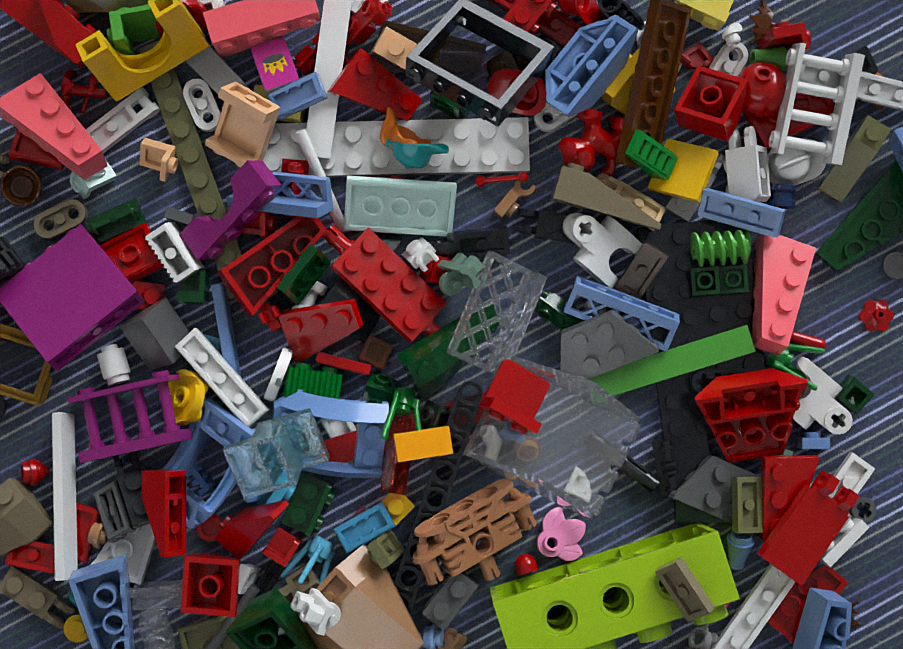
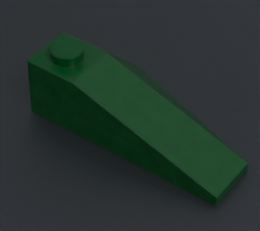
M277 588L254 598L226 630V634L240 649H318L296 611L291 608L289 601Z

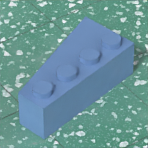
M127 554L74 570L68 581L92 649H135Z

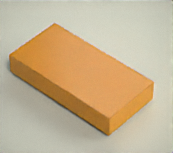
M449 426L393 434L397 462L453 454Z

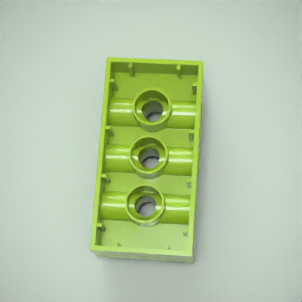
M695 522L490 587L493 605L507 649H617L614 639L629 634H637L640 643L653 642L671 635L673 631L670 621L682 618L684 615L662 582H659V577L655 571L660 566L680 557L683 558L715 607L709 614L693 620L694 624L705 625L724 619L728 616L725 604L740 598L718 531ZM616 587L615 593L611 597L603 599L604 593L608 589ZM564 605L560 613L547 615L553 606Z

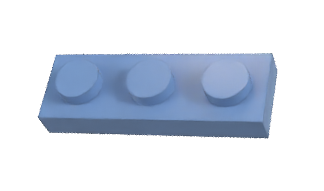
M705 188L697 216L777 238L780 235L786 210Z

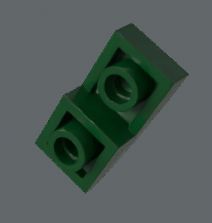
M747 264L690 268L693 296L749 293Z

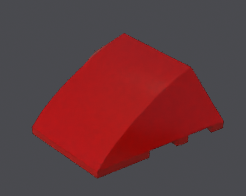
M769 368L716 377L694 398L726 460L730 463L761 458L762 456L783 454L793 427L791 422L795 411L799 410V400L802 391L807 388L808 381L805 378Z

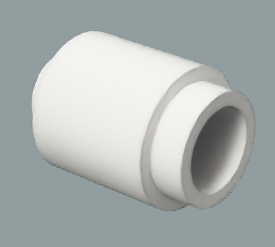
M117 344L102 347V353L97 354L103 379L107 380L108 386L129 381L131 371L124 348H118Z

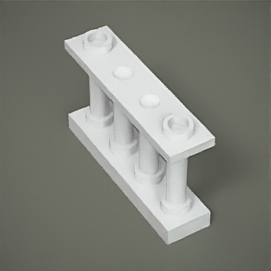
M794 44L786 55L785 62L788 65L786 90L779 108L775 131L771 132L769 138V147H772L771 153L784 154L785 147L821 153L822 157H824L823 163L842 165L865 55L857 53L847 54L845 58L839 61L804 54L806 44ZM805 65L837 71L841 75L839 86L831 88L800 82L801 66ZM796 92L833 99V102H835L833 113L829 116L793 109ZM790 120L827 126L829 130L828 139L822 143L787 136Z

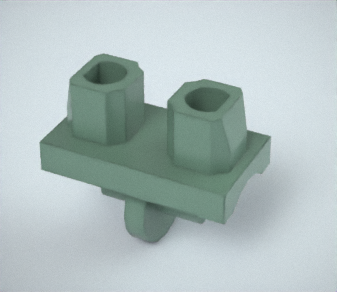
M457 253L451 261L442 259L437 266L448 272H445L440 278V289L444 294L451 296L457 295L463 286L477 289L481 285L477 276L483 271L485 266L477 257L470 255L467 258L462 253Z

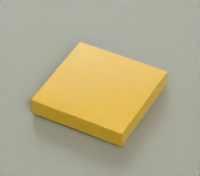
M667 138L664 147L674 153L678 160L668 180L651 177L648 185L649 190L700 203L703 190L707 186L719 155L718 151Z

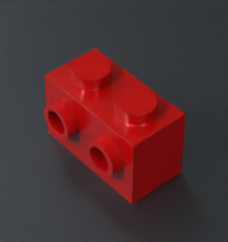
M518 0L503 19L535 36L541 28L539 23L545 16L549 18L558 7L557 0Z

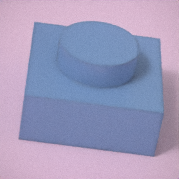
M804 432V437H796V448L830 449V438H821V432Z

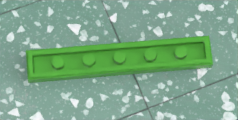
M745 325L669 349L667 352L663 351L644 357L589 380L595 399L599 401L756 352L748 326Z

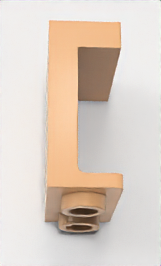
M236 81L221 87L218 98L224 101L215 134L206 139L205 145L213 149L214 153L235 162L240 168L247 160L263 161L281 107Z

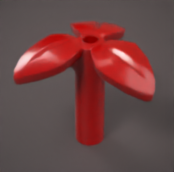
M69 69L64 73L61 84V99L71 112L69 100L72 96L105 99V88L95 87L94 94L89 95L90 86L74 85L72 79L76 73L75 70Z

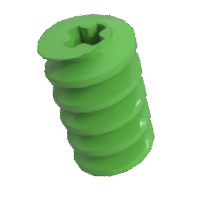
M728 230L724 231L722 236L720 232L714 231L711 237L708 232H703L700 238L696 232H693L690 246L692 259H697L700 267H703L705 259H708L710 266H714L716 258H719L722 266L725 265L727 258H730L732 265H736L738 257H741L744 265L747 264L751 253L749 230H746L744 235L741 230H736L733 235Z

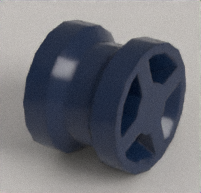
M770 185L771 199L768 201V205L785 210L795 208L793 194L796 192L795 185Z

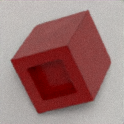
M279 526L262 553L286 567L303 540Z

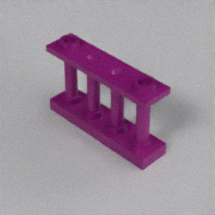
M168 370L152 373V379L95 392L94 388L78 390V396L67 398L68 403L82 402L90 444H88V450L78 452L80 463L192 439L190 428L180 430V426L176 425L168 382L180 380V375H169ZM155 385L158 388L165 423L163 433L155 435L154 430L151 431L143 388ZM132 391L140 433L137 434L138 439L130 440L129 436H126L118 394ZM107 397L115 436V439H112L113 444L105 446L104 441L101 442L93 402L94 399Z

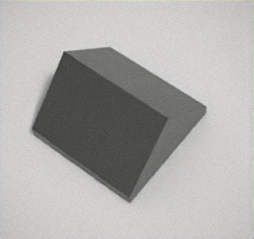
M167 297L162 298L119 325V328L149 370L176 362L182 354L175 346L190 333Z

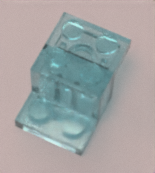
M310 408L259 422L252 438L225 445L223 449L244 499L297 485L302 468L327 462L330 458Z

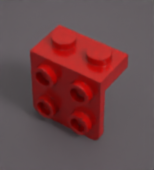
M504 359L479 407L488 411L487 416L498 422H503L504 420L511 424V429L525 436L527 433L537 434L542 423L534 418L549 390L550 384L545 379L512 360Z

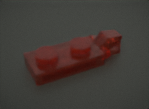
M399 416L393 417L385 449L380 492L406 494L411 460L397 462L393 434L410 432L412 419Z

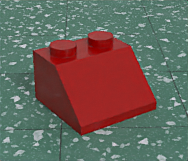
M698 65L674 109L679 127L728 142L741 117L748 80Z
M198 552L184 556L180 613L236 617L240 560L222 554Z

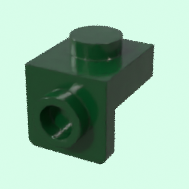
M372 373L367 382L362 401L382 404V401H386L390 406L397 380L392 379L386 374Z

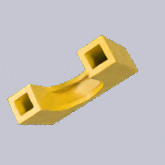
M181 0L148 1L157 21L164 30L158 44L145 53L139 55L119 53L112 47L100 30L75 44L83 63L116 102L210 46L201 28Z

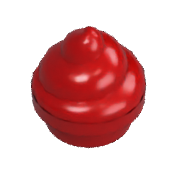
M34 458L28 459L27 462H21L22 484L29 483V486H36L39 481L44 480L45 476L50 473V469L47 466L42 465L39 460Z

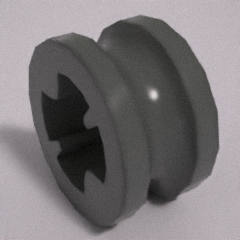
M859 497L853 508L848 511L854 518L869 522L876 515V506L872 500ZM866 503L865 509L868 512L866 515L860 514L859 517V510L856 507L858 504L864 505Z

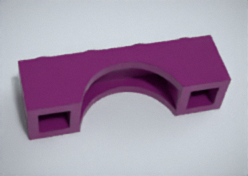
M247 160L231 177L233 200L229 211L223 218L218 220L212 216L195 217L179 234L198 260H214L224 252L223 248L241 234L240 230L244 225L253 221L258 216L259 209L276 197L275 192L282 185L262 160Z

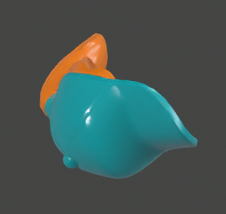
M387 108L386 118L380 131V141L382 145L392 149L396 160L404 165L406 169L410 167L424 168L429 163L432 155L447 154L449 152V147L446 144H431L429 139H421L410 129L397 125L395 112L392 108Z

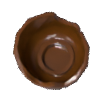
M17 165L3 174L0 189L3 197L12 205L25 207L35 203L40 198L43 182L41 176L33 168Z

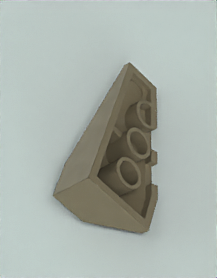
M568 163L567 167L562 166L560 168L550 197L551 201L582 210L591 209L600 215L613 218L618 217L625 222L660 230L661 223L591 174L583 172V166Z
M13 478L7 479L0 486V556H4L15 548L22 545L27 546L36 541L54 525V521L28 485L22 484L21 481Z

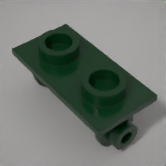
M137 198L86 219L88 225H86L90 235L94 236L98 244L145 222L147 223Z
M545 290L532 308L539 317L553 323L561 332L563 329L585 321L564 313L562 308L567 301L552 290L551 292Z

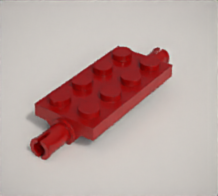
M334 224L321 236L339 252V258L330 268L409 343L419 334L423 333L427 337L441 328L434 322V317L447 303L369 227L355 241H350Z

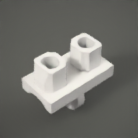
M311 588L308 594L297 591L291 603V608L294 611L300 612V619L308 623L316 634L324 636L326 627L334 626L341 617L340 608L335 603L329 602L319 590Z

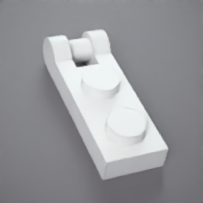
M144 88L136 90L86 129L103 154L146 120L159 113V106L155 102L152 103L148 98L149 94ZM140 104L143 109L136 113L133 107Z

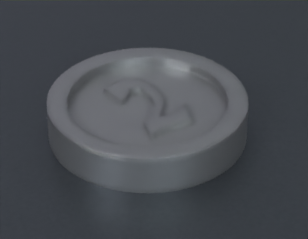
M893 252L884 257L882 270L887 277L891 279L903 278V253Z

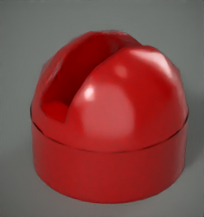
M522 554L515 561L517 576L538 570L534 557L529 554Z

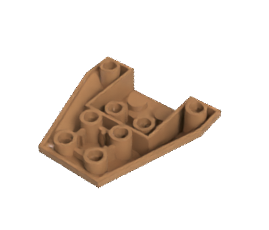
M365 544L337 565L316 588L329 602L335 603L340 608L341 617L338 623L332 627H326V633L323 636L316 634L308 623L303 622L318 649H420L424 644L387 568L382 570L379 564L377 565L372 561L369 549Z

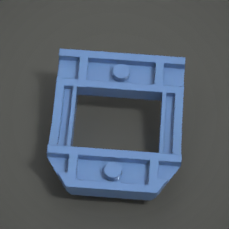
M297 389L296 393L286 398L283 396L273 403L269 454L290 467L316 474L345 478H380L383 475L382 463L385 439L381 438V434L389 413V404L386 401H382V404L358 400L328 398L305 393L303 390ZM302 413L337 421L358 422L353 463L324 461L298 455Z
M207 397L204 398L201 419L197 423L191 422L188 427L191 429L192 439L182 441L174 455L163 467V469L186 470L187 472L193 467L211 437L234 454L223 479L206 502L186 487V526L190 529H195L211 517L229 495L246 465L259 429L249 428L223 408L224 402Z

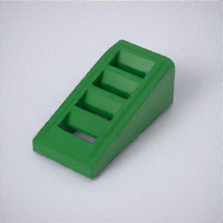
M637 129L625 152V155L650 177L661 180H668L678 160L674 153Z

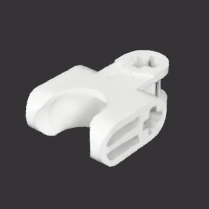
M574 212L569 214L563 222L565 235L580 248L573 257V260L601 285L613 289L618 282V278L609 267L611 254L618 248H622L627 253L636 254L642 243L610 216H606L599 223L589 215Z
M800 356L796 361L797 368L818 389L814 391L809 387L806 388L800 397L799 410L795 411L793 419L806 430L816 420L833 434L840 435L846 433L852 426V416L847 409L834 399L843 388L808 358ZM832 415H837L841 421L838 424L831 419Z

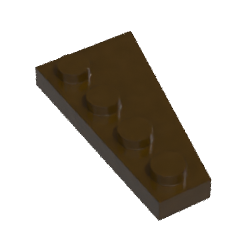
M385 20L380 26L378 38L382 30L388 27L419 44L430 31ZM448 36L428 57L427 61L447 72H481L487 45ZM374 54L373 58L389 72L405 73V71Z

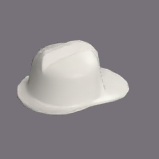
M785 147L784 154H772L771 151L767 154L769 180L772 184L798 185L819 176L826 163H823L824 157H822L821 153Z

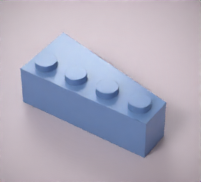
M809 588L792 649H846V640L850 638L852 603L834 591Z

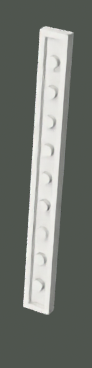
M849 452L833 475L840 482L834 492L828 496L832 498L841 485L858 494L875 468L853 452ZM770 564L720 634L717 642L710 649H748L795 582Z

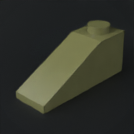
M869 115L860 120L847 140L842 165H832L817 190L842 203L879 151L891 129Z

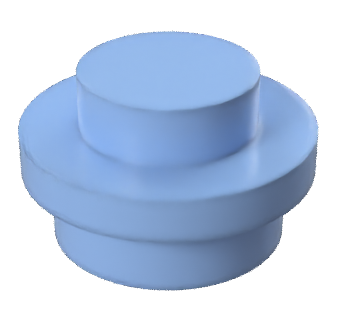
M436 624L425 627L423 633L424 648L438 649L439 646H443L444 631L440 630V627Z

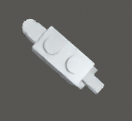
M752 126L745 127V147H741V137L738 130L735 129L728 141L729 150H725L726 159L723 163L728 180L726 193L760 203L767 202L771 196L767 148L757 145L756 132Z

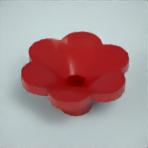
M873 300L866 301L864 303V310L859 313L860 321L864 322L865 329L870 332L887 330L889 322L894 318V313L888 309V303L885 300H878L876 302Z

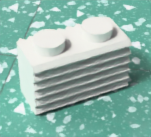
M174 221L163 224L148 234L145 240L149 241L148 245H152V249L155 250L158 259H161L164 268H167V273H171L170 277L174 278L173 282L177 283L188 279L203 269L204 265L194 256L179 236L181 231Z

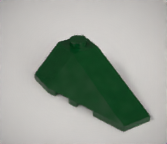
M492 300L485 301L397 354L421 400L445 386L501 325L502 321Z

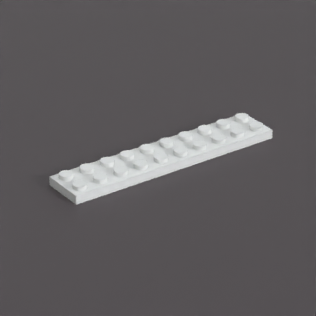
M528 117L506 118L499 127L481 118L397 120V125L410 129L419 138L429 139L431 144L442 143L449 147L447 154L432 155L429 163L424 168L410 167L409 169H406L404 165L396 160L392 149L382 145L380 131L384 121L335 122L330 160L318 158L326 177L528 173L530 171ZM275 123L263 162L270 171L281 172L282 158L307 160L303 156V150L295 134L299 130H307V123ZM309 166V175L314 176Z

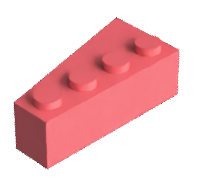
M243 0L203 12L212 44L221 59L297 29L312 27L321 20L315 0Z
M41 73L0 97L1 118L7 123L14 125L23 135L30 137L38 143L39 147L54 155L59 162L83 180H87L108 166L100 147Z
M760 234L754 241L756 261L754 262L755 287L753 288V299L755 300L752 341L755 348L778 356L789 346L816 248L781 235L773 238Z

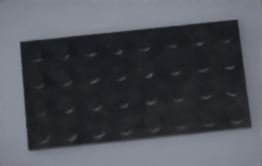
M714 220L661 225L660 230L654 231L647 227L637 228V237L641 243L646 240L669 255L645 291L646 302L679 314L680 323L668 350L745 325L748 326L752 338L755 299H753L754 279L751 256H749L747 262L749 293L693 296L690 269L701 268L697 259L693 260L691 256L690 246L693 232H696L700 238L703 232H708L711 237L714 231L720 232L722 236L724 231L728 230L732 235L736 230H741L744 235L746 229ZM738 257L736 265H744L741 257ZM716 258L714 266L723 267L719 258ZM727 258L724 266L735 265H732L730 258ZM708 259L704 260L703 267H712ZM658 326L649 331L652 338L664 342L669 330ZM755 348L756 352L698 370L765 369L763 351ZM698 370L656 383L663 441L671 440V443H674L677 438L706 434L707 439L715 438L700 407H698L694 397L698 394L690 387V377ZM701 374V379H697L696 384L701 385L703 390L705 385H708L714 379H705L704 374Z

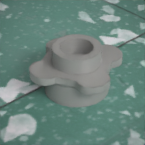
M706 625L696 627L689 635V647L691 649H710L717 642L718 635L714 632H709V628Z

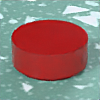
M213 513L211 517L196 527L198 536L205 541L216 540L215 537L222 530L219 524L223 519Z

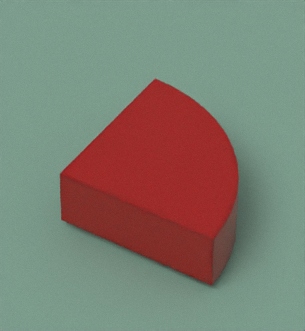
M699 41L682 53L680 63L696 70L698 65L709 68L714 59Z

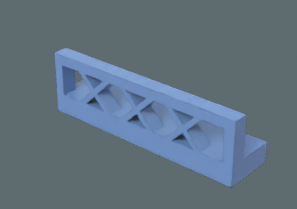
M271 171L282 186L275 192L276 197L259 209L262 212L320 218L333 210L330 178ZM290 182H295L302 190L299 195H295L288 187ZM314 184L321 185L323 198L317 197L310 189ZM233 194L227 196L229 208L232 204Z
M576 276L572 291L564 308V313L586 321L598 316V310L608 306L622 316L623 320L632 316L639 318L643 325L642 328L638 329L640 334L646 332L647 336L643 335L650 342L654 341L658 344L659 349L667 352L680 323L679 314L581 276ZM576 295L587 298L591 308L583 311L573 308L572 305ZM660 326L669 331L664 342L652 338L649 330Z

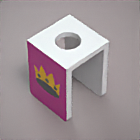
M281 37L251 48L266 96L268 93L299 79L285 38Z

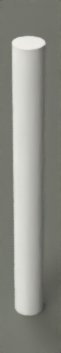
M306 129L297 131L295 134L313 175L326 177ZM331 189L333 210L330 211L336 228L344 232L346 231L344 230V217Z

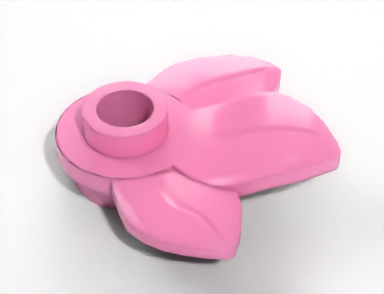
M561 507L550 510L542 520L543 532L539 534L536 541L539 552L546 557L558 556L564 561L576 560L583 554L577 542L584 536L586 524L578 519L565 520ZM549 538H552L555 542L553 548L547 545Z

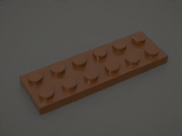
M668 0L650 1L615 163L639 167L625 155L636 129L641 130L662 145L692 8Z

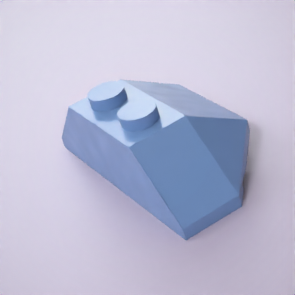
M617 15L579 28L545 70L547 103L567 117L591 108L625 67L638 29Z

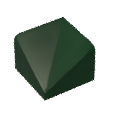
M848 374L840 383L843 389L835 399L855 415H858L875 394L855 377Z

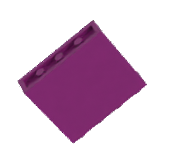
M82 224L69 230L65 237L56 244L46 248L42 255L33 262L26 264L19 273L0 285V303L47 363L57 371L145 302V299Z

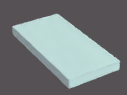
M347 176L344 230L365 231L369 227L373 232L447 237V233H452L457 184L453 182Z

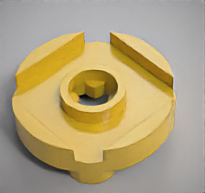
M181 369L176 372L179 373L180 380L168 382L176 424L188 425L191 422L197 423L201 419V409L205 394L208 391V384L197 372Z

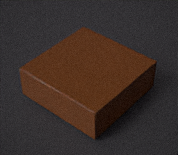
M369 334L358 359L383 370L394 345Z

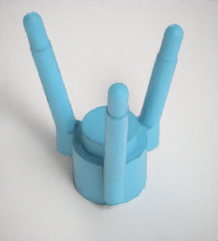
M317 534L313 540L309 538L303 549L285 567L280 578H284L309 551L308 556L311 558L298 579V583L302 584L316 561L322 563L325 559L319 579L321 584L327 577L331 560L335 555V552L332 551L335 545Z

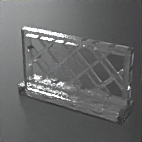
M488 250L483 262L485 268L477 276L481 285L477 289L472 288L446 353L495 375L504 359L514 361L547 277ZM496 260L500 263L502 273L492 277L490 269L493 261ZM516 272L522 273L523 275L518 286L513 288L510 275ZM504 278L507 291L498 295L494 283ZM488 286L492 298L482 303L480 298L481 290ZM509 296L511 304L508 311L503 313L500 300ZM494 304L497 316L487 320L484 308ZM478 311L481 324L471 328L470 317ZM499 321L501 328L498 336L492 338L489 326ZM483 329L487 341L477 346L473 334ZM468 337L471 349L464 353L458 352L457 349L461 340ZM489 347L490 355L485 364L481 361L479 351Z

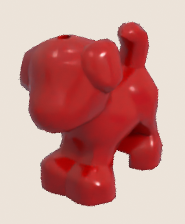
M589 108L577 113V117L584 122V129L580 138L564 137L560 140L558 148L563 155L564 165L567 167L568 163L577 164L584 167L583 172H589L595 164V154H600L606 158V166L600 171V174L606 173L608 176H612L616 169L617 148L621 139L624 119L611 115L609 125L613 130L608 132L601 127L603 112Z

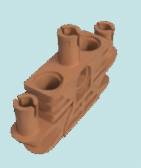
M507 478L497 480L483 489L472 493L415 528L414 535L419 537V542L417 543V550L413 554V564H420L428 585L438 584L435 577L438 578L439 582L444 579L435 557H438L442 563V569L452 577L478 563L484 580H494L495 578L492 573L499 577L501 572L492 554L520 539L522 534L517 530L519 527L522 531H527L531 529L529 523H531L532 527L537 525L529 506L532 497L528 493H521L518 489L513 488V481ZM513 512L515 513L520 526H518V524L515 522L516 519ZM433 536V538L427 542V537ZM481 538L480 543L477 546H475L477 540Z

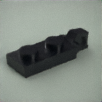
M507 225L453 231V233H447V238L433 240L434 249L436 250L435 254H449V258H454L457 253H462L467 258L470 255L482 258L510 254Z

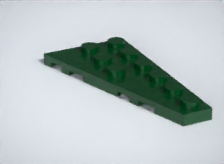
M897 159L814 253L834 272L903 232V172Z

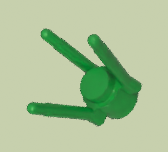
M789 343V346L780 355L777 356L770 353L766 364L782 372L806 379L802 371L790 365L794 354L789 353V351L824 354L825 349ZM807 380V387L816 391L818 387Z
M399 387L394 389L392 404L381 434V438L385 439V442L389 440L397 414L409 415L410 411L413 410L415 430H422L419 412L420 400L414 399L415 392L409 388Z

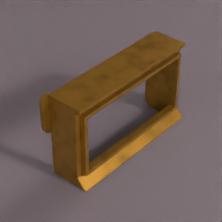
M0 324V337L36 348L22 330ZM45 360L34 394L0 384V394L36 406L43 404L46 401L52 384V377L49 376L52 366Z

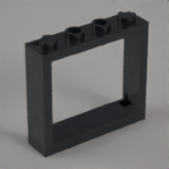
M458 0L407 55L405 76L431 89L437 95L456 103L459 107L476 114L481 119L499 127L549 67L552 61L554 46L468 0ZM458 25L529 63L499 100L427 61L428 57Z

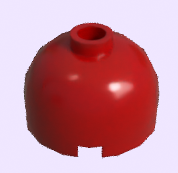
M765 61L754 62L743 68L737 76L748 80L742 112L747 113L748 111L754 113L755 117L760 118L772 116L779 112L786 90L785 73L779 66Z

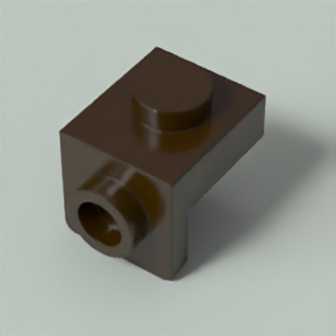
M506 50L483 63L490 78L501 69L523 71L529 64Z

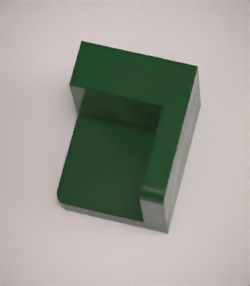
M200 270L182 281L181 291H177L176 301L181 304L209 305L210 272Z

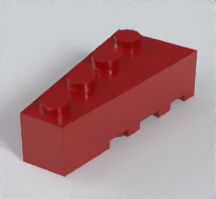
M297 216L217 273L246 314L251 317L276 290L283 276L298 261L300 254L310 244L314 245L327 229L319 218Z

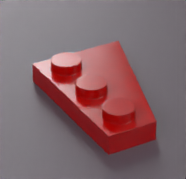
M816 455L762 456L763 533H759L760 539L766 541L804 485L810 486L820 457Z

